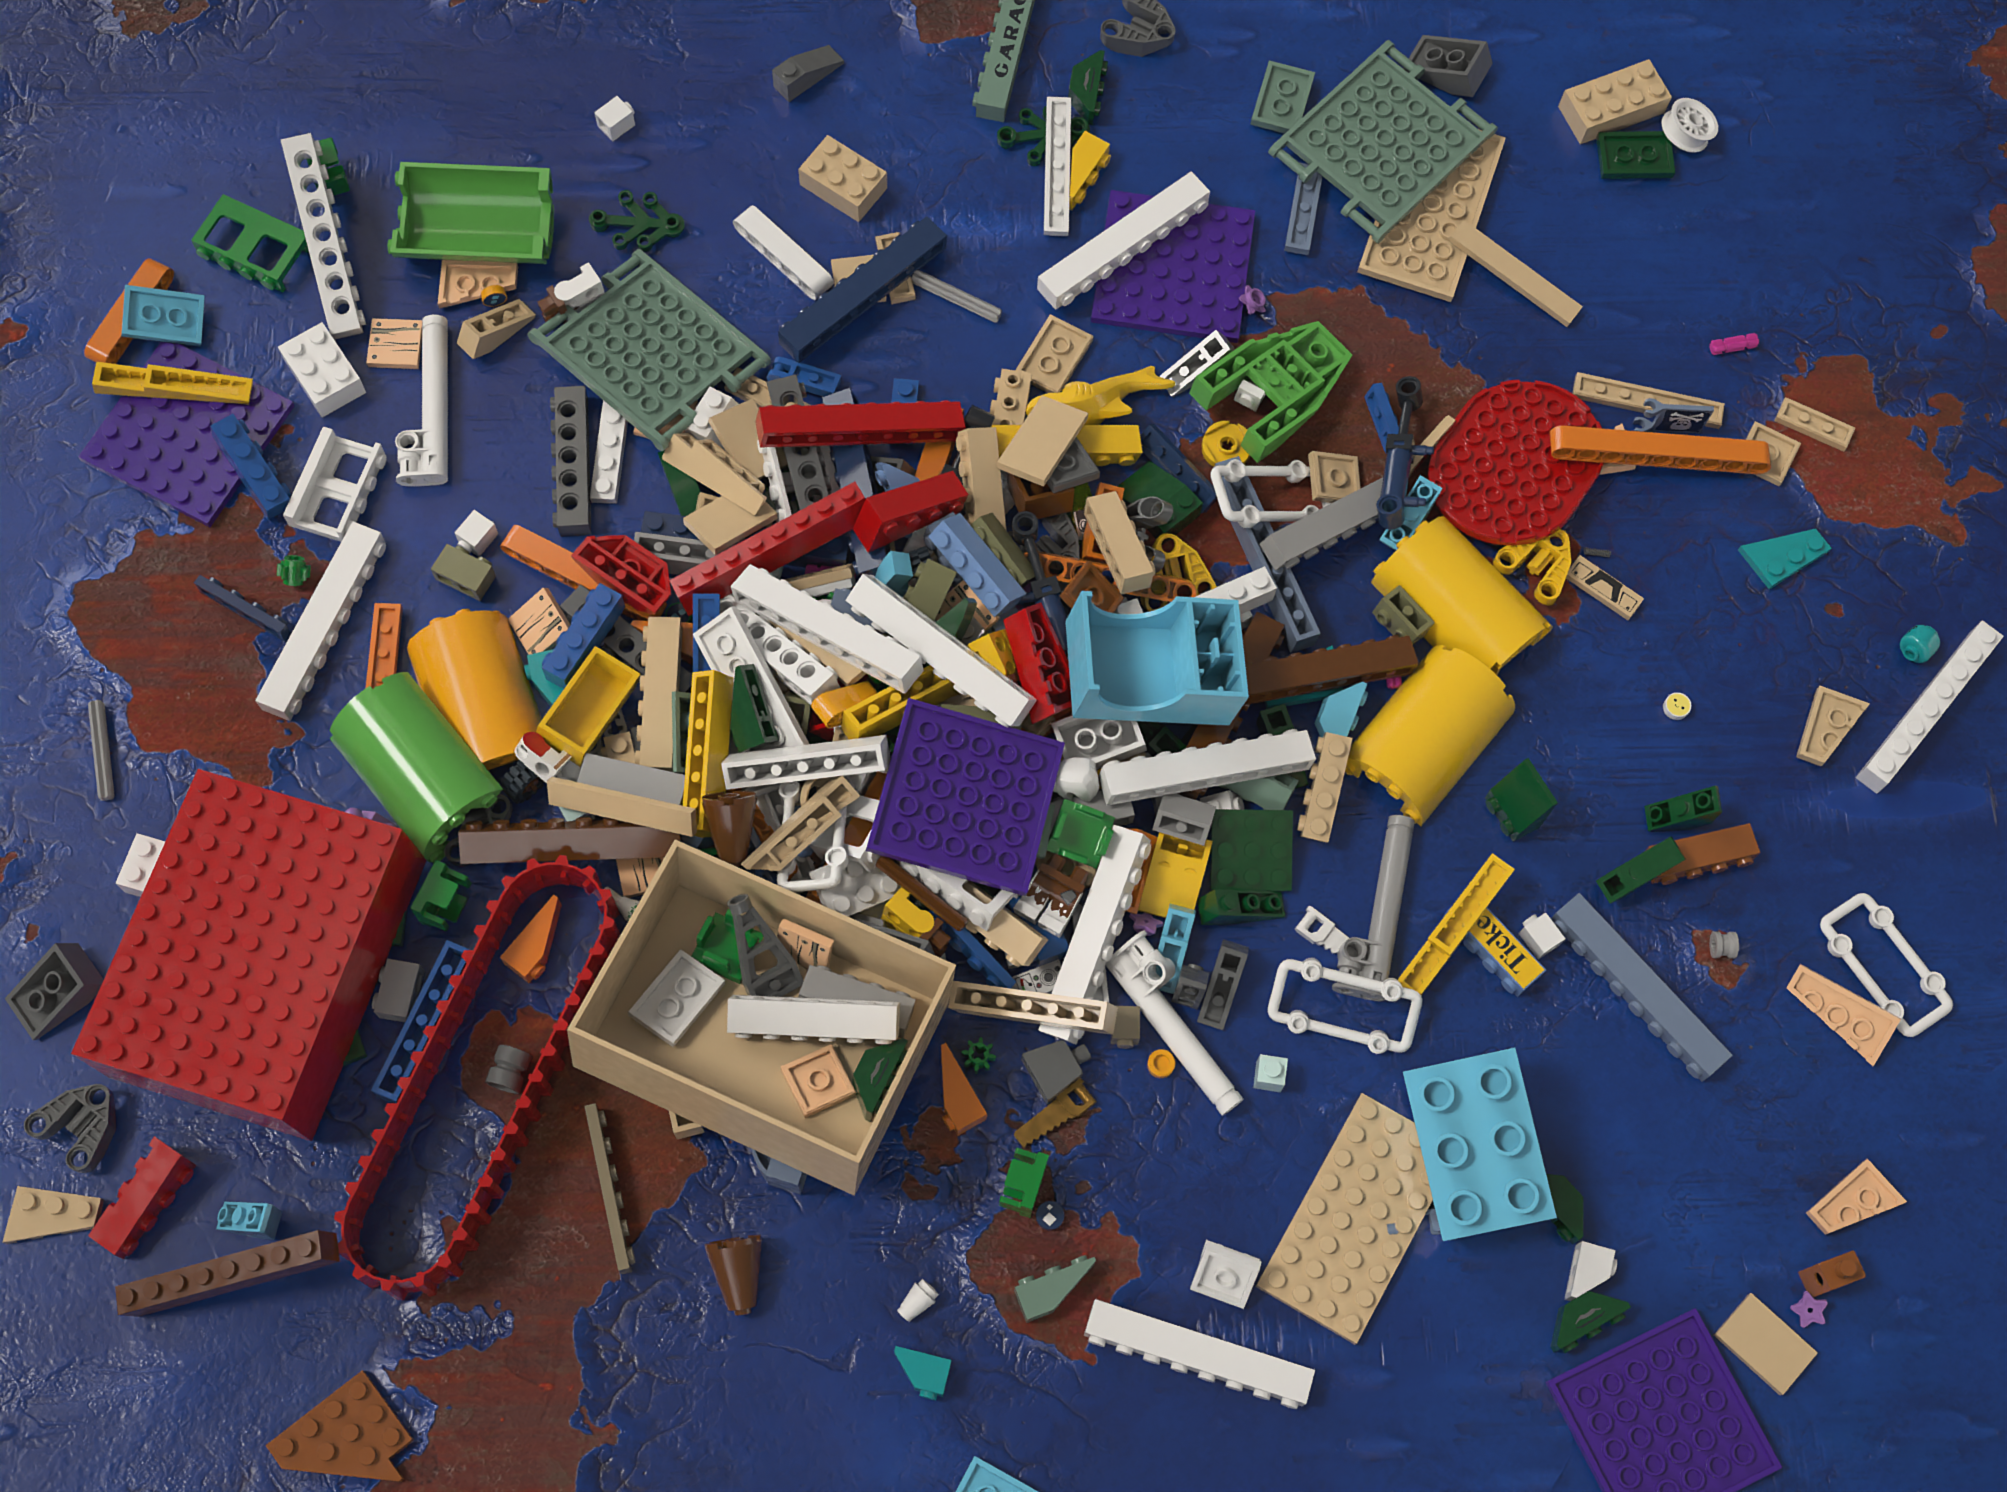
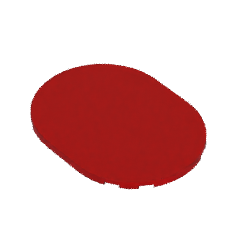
M1509 380L1500 382V385L1489 389L1481 390L1465 404L1456 416L1454 425L1438 441L1434 448V454L1431 455L1428 467V480L1442 488L1435 505L1441 514L1457 529L1484 542L1497 545H1524L1551 536L1560 530L1572 517L1596 482L1604 463L1553 458L1551 455L1550 430L1557 426L1602 429L1600 422L1595 419L1591 409L1581 399L1571 392L1547 382Z

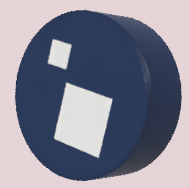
M1047 1201L1038 1207L1036 1221L1042 1229L1053 1231L1058 1229L1063 1223L1064 1211L1058 1203Z

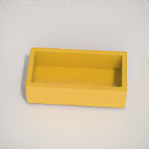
M595 646L537 726L536 733L540 734L544 738L545 743L559 754L564 750L571 755L570 761L580 767L585 754L591 752L636 688L640 673Z

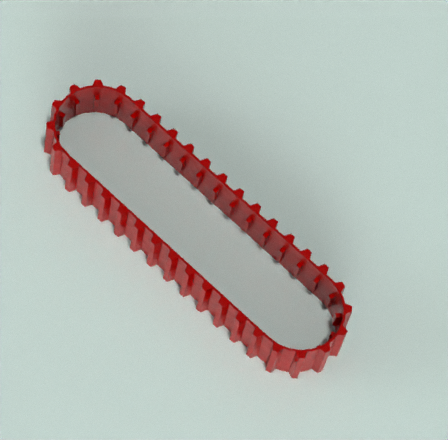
M559 855L555 862L539 864L534 858L527 860L526 870L520 872L515 878L505 876L501 880L505 889L499 900H489L486 905L491 914L487 924L476 925L474 933L479 939L474 950H464L461 955L466 963L462 974L451 975L448 981L454 988L449 1000H439L436 1008L441 1013L436 1026H426L423 1031L429 1039L424 1050L413 1051L410 1057L416 1064L411 1076L400 1077L397 1083L403 1089L398 1102L387 1103L384 1109L390 1115L385 1128L374 1129L371 1135L377 1142L371 1156H361L358 1161L364 1168L358 1182H348L345 1190L351 1195L345 1210L335 1212L334 1220L341 1224L342 1240L338 1243L339 1255L355 1265L352 1275L372 1289L381 1285L384 1292L397 1300H404L409 1292L422 1291L430 1297L437 1294L438 1284L444 1282L450 1275L460 1278L464 1273L460 1263L467 1251H477L480 1244L474 1239V1236L479 1226L489 1225L492 1217L486 1212L492 1199H502L505 1193L499 1186L504 1173L515 1172L517 1166L511 1159L517 1147H527L529 1139L525 1136L524 1132L529 1121L540 1120L541 1114L536 1107L541 1096H551L553 1088L549 1084L553 1071H563L566 1065L561 1055L565 1047L570 1046L567 1029L610 955L612 947L615 946L621 935L614 921L620 913L610 889H603L594 868L588 866L581 870L576 866L570 865L567 856ZM556 884H571L584 888L588 895L591 893L595 894L600 899L597 901L601 914L604 913L603 924L599 925L600 934L594 947L590 948L588 952L589 957L582 972L578 973L576 977L577 982L569 998H566L564 1002L565 1007L557 1023H554L552 1027L553 1032L545 1048H542L540 1051L539 1061L533 1073L529 1074L527 1078L529 1081L520 1100L517 1099L515 1103L516 1108L508 1125H505L503 1128L504 1133L495 1152L492 1151L490 1155L491 1160L482 1178H479L477 1182L479 1185L470 1203L465 1207L466 1212L457 1230H454L452 1233L453 1238L443 1256L441 1255L437 1259L439 1260L427 1271L416 1273L415 1277L404 1280L394 1275H391L390 1280L376 1277L379 1271L370 1264L366 1266L361 1255L365 1253L363 1247L359 1244L360 1229L363 1227L364 1216L370 1204L373 1203L374 1196L383 1178L388 1173L387 1170L396 1151H399L401 1147L400 1143L409 1125L411 1126L412 1119L421 1101L424 1100L425 1093L434 1075L437 1074L438 1067L447 1049L450 1048V1043L459 1025L464 1020L463 1017L471 1000L474 999L475 992L484 974L486 975L487 968L496 950L499 949L500 942L508 926L511 925L515 912L531 894L544 887Z

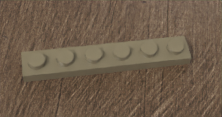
M596 1103L585 1106L617 1268L622 1275L632 1272L631 1264L636 1263L633 1247H627L625 1236L630 1235L627 1219L621 1218L620 1209L624 1208L621 1191L616 1192L614 1181L619 1180L616 1165H610L608 1154H612L613 1149L610 1137L605 1138L603 1127H607L606 1115L604 1110L599 1111Z

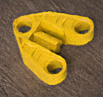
M1560 529L1540 541L1524 545H1507L1500 549L1493 560V566L1505 575H1510L1517 568H1520L1533 551L1537 554L1526 566L1530 569L1529 572L1532 575L1534 573L1539 575L1548 563L1552 564L1535 589L1534 596L1544 605H1553L1562 590L1571 565L1568 534ZM1554 536L1560 538L1563 545L1560 547L1552 545L1550 538ZM1500 559L1508 561L1511 565H1503L1500 562ZM1541 589L1548 591L1552 597L1545 596Z
M1162 534L1156 539L1152 547L1164 553V569L1167 576L1182 578L1177 558L1180 556L1184 577L1195 585L1196 596L1200 595L1198 593V586L1202 582H1208L1211 590L1217 587L1197 551L1173 534ZM1166 538H1171L1175 543L1174 549L1169 553L1164 552L1161 546L1162 541ZM1162 569L1157 574L1163 575ZM1156 580L1152 583L1151 588L1153 592L1160 594L1165 591L1166 585L1164 581ZM1141 597L1143 608L1149 612L1160 609L1168 604L1167 601H1162L1159 608L1152 609L1148 604L1149 598Z

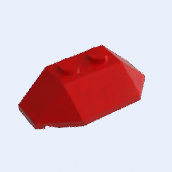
M626 535L587 536L571 555L572 559L597 584L601 583L621 594L624 602L637 611L655 615L671 596L667 563Z

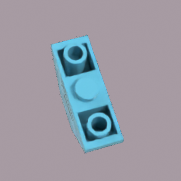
M1420 475L1407 497L1425 498L1426 505L1404 507V523L1397 529H1386L1379 541L1397 550V543L1405 536L1410 538L1416 533L1415 529L1425 521L1442 488Z
M1358 683L1323 699L1314 723L1320 737H1323L1325 732L1347 737L1349 731L1355 729L1359 719L1356 712L1359 706L1364 705L1368 692L1365 691L1367 683Z
M224 1202L223 1207L218 1213L216 1229L259 1239L274 1240L282 1211L267 1203Z

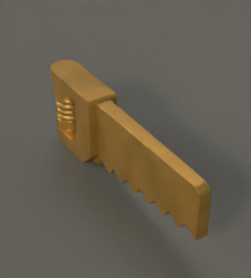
M1082 1078L1065 1089L1056 1097V1100L1015 1131L1014 1137L1023 1148L1026 1147V1144H1032L1033 1139L1039 1140L1040 1135L1045 1136L1047 1131L1052 1132L1053 1128L1059 1127L1061 1122L1066 1123L1068 1118L1079 1117L1097 1102L1083 1085L1084 1081ZM1074 1091L1083 1101L1084 1105H1075L1068 1095Z

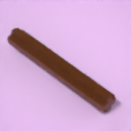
M885 856L879 858L876 863L878 869L955 930L961 931L968 923L964 916L892 859Z

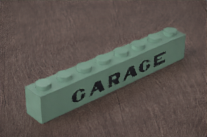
M999 0L998 7L1001 10L1000 13H995L993 27H996L995 33L990 32L988 47H991L990 52H985L983 60L985 71L980 72L978 78L980 90L975 92L972 106L976 107V117L1004 122L1035 0Z

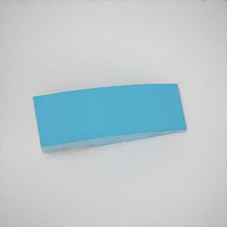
M890 551L878 567L875 577L901 597L906 594L909 588L908 581L913 577L909 553Z
M1171 903L1169 904L1158 950L1164 957L1173 961L1176 971L1173 978L1159 990L1174 994L1196 910ZM1156 965V973L1162 977V968Z

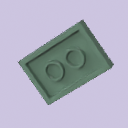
M1269 60L1250 125L1285 134L1303 117L1315 72Z

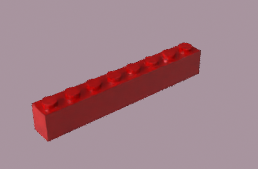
M948 400L941 402L918 401L915 403L892 402L884 404L870 402L866 404L843 403L841 405L817 404L809 406L798 404L791 406L767 405L759 407L755 420L760 448L955 442L958 432L965 430L960 401L951 402Z
M854 481L669 581L688 616L693 614V594H720V599L732 594L731 585L750 564L771 573L853 529L866 499Z

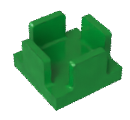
M333 138L320 140L323 155L319 156L321 165L325 164L328 167L338 164V151ZM307 159L308 166L310 167L312 160ZM339 165L327 169L329 179L325 180L327 189L331 188L333 195L348 192L350 189L343 166Z
M1063 799L1048 840L1047 851L1097 869L1101 856H1105L1114 830H1111L1115 817L1089 806Z
M435 860L410 909L421 924L428 927L432 925L447 932L449 925L444 919L456 923L467 903L466 897L456 894L459 889L458 884L470 888L472 884L470 879L466 875L449 869L446 864Z
M730 909L727 910L725 916L715 912L713 917H707L696 938L697 945L691 957L714 973L741 984L742 975L733 916ZM753 928L745 932L749 948L764 940L762 933Z
M1016 1148L1014 1158L1016 1159L1011 1161L1004 1183L1003 1195L1022 1202L1001 1196L999 1206L1019 1212L1021 1216L1031 1217L1049 1155L1041 1152L1035 1154Z

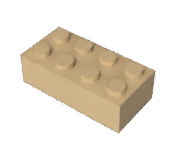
M1650 59L1565 90L1558 107L1578 142L1583 144L1596 139L1598 132H1616L1664 114L1672 96Z

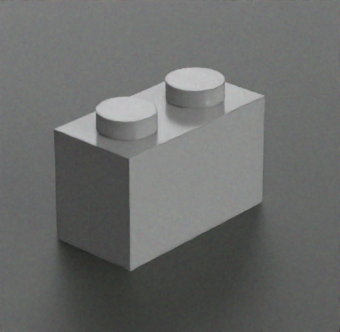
M1177 794L1163 795L1153 830L1204 846L1216 806Z
M387 959L386 966H382L379 973V982L381 983L379 993L374 994L372 1009H374V1013L379 1018L406 1022L419 996L425 972L420 964Z

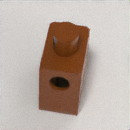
M1854 1250L1798 1272L1806 1291L1812 1297L1866 1277ZM1817 1273L1821 1275L1823 1279V1285L1819 1283L1817 1279Z

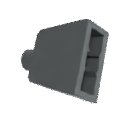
M1060 1040L1023 1053L1021 1061L1044 1102L1048 1105L1065 1089L1082 1078L1083 1072L1079 1065L1091 1059V1055L1084 1044L1070 1051L1066 1042Z

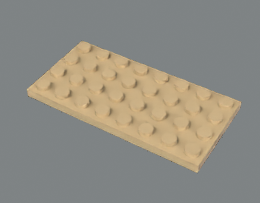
M1494 134L1490 139H1487L1401 220L1380 243L1377 244L1372 239V235H1370L1357 272L1451 302L1467 254L1448 241V239L1463 220L1476 228L1506 138ZM1375 220L1374 225L1380 228L1382 225Z
M1361 1093L1256 1285L1257 1288L1354 1345L1360 1339L1433 1201L1414 1122ZM1395 1223V1228L1399 1233L1390 1235L1387 1230V1224Z

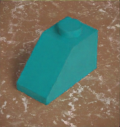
M895 1346L894 1354L914 1389L920 1391L919 1396L930 1400H936L937 1396L943 1397L951 1360Z

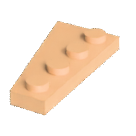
M1802 964L1799 965L1787 986V989L1813 1013L1817 1014L1872 1066L1876 1063L1901 1020L1898 1016Z

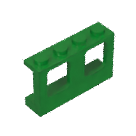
M224 194L220 197L191 240L197 255L201 258L214 260L226 270L233 269L248 280L255 279L264 287L284 292L286 289L282 281L301 252L309 253L303 230ZM223 217L245 226L228 251H224L206 242L209 234ZM265 237L272 238L288 246L274 269L270 271L248 261Z

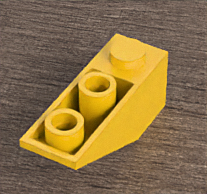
M1084 131L1072 150L1069 210L1071 211L1077 203H1082L1086 196V189L1089 185L1093 186L1099 176V170L1106 168L1111 159V155H1109L1110 144L1087 131Z

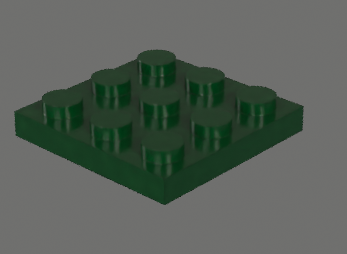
M1215 809L1211 823V841L1213 842L1211 846L1210 889L1292 891L1293 810Z

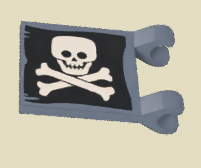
M1649 398L1644 401L1643 405L1650 406L1653 410H1645L1644 416L1647 418L1656 417L1653 422L1643 417L1635 418L1633 424L1641 425L1642 429L1635 428L1634 431L1700 434L1714 412V406L1662 404L1655 399Z

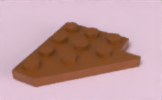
M362 1370L265 1446L281 1469L402 1482L404 1478L391 1461V1458L412 1443L414 1439L366 1372Z

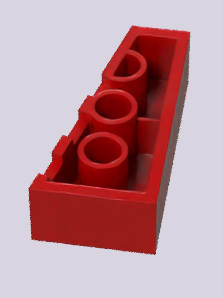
M954 471L867 497L853 530L866 551L870 553L924 528L952 512L954 514L959 513L963 509L969 494Z
M1042 603L1024 608L1005 618L1003 621L1021 686L1037 699L1029 711L1032 724L1072 707L1069 661Z
M155 1136L149 1143V1146L153 1148L146 1158L140 1157L134 1167L137 1170L133 1179L123 1182L119 1188L117 1195L119 1200L117 1203L113 1202L108 1205L88 1235L121 1259L135 1251L140 1237L144 1232H148L157 1222V1215L163 1208H167L176 1197L175 1192L181 1185L186 1184L194 1174L193 1169L196 1167V1164Z

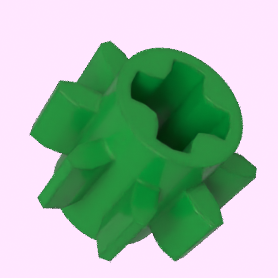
M288 555L284 557V561L282 560L281 563L277 564V576H281L285 585L300 586L303 585V581H306V578H310L311 565H306L304 558L301 556Z
M981 1037L978 1043L973 1044L969 1040V1051L963 1050L961 1054L963 1057H968L964 1067L967 1068L971 1065L975 1068V1074L983 1067L989 1071L988 1060L995 1061L996 1059L995 1055L989 1054L993 1044L986 1046L983 1044ZM976 1051L978 1054L983 1052V1060L980 1058L973 1059L974 1052Z

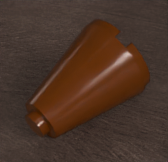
M723 791L703 795L702 806L718 858L736 867L742 866L741 863L748 857L757 802L756 793L753 791H733L734 793L725 794Z
M760 1234L748 1235L746 1239L744 1237H733L704 1244L728 1311H734L735 1316L752 1313L751 1308L757 1306L762 1244Z

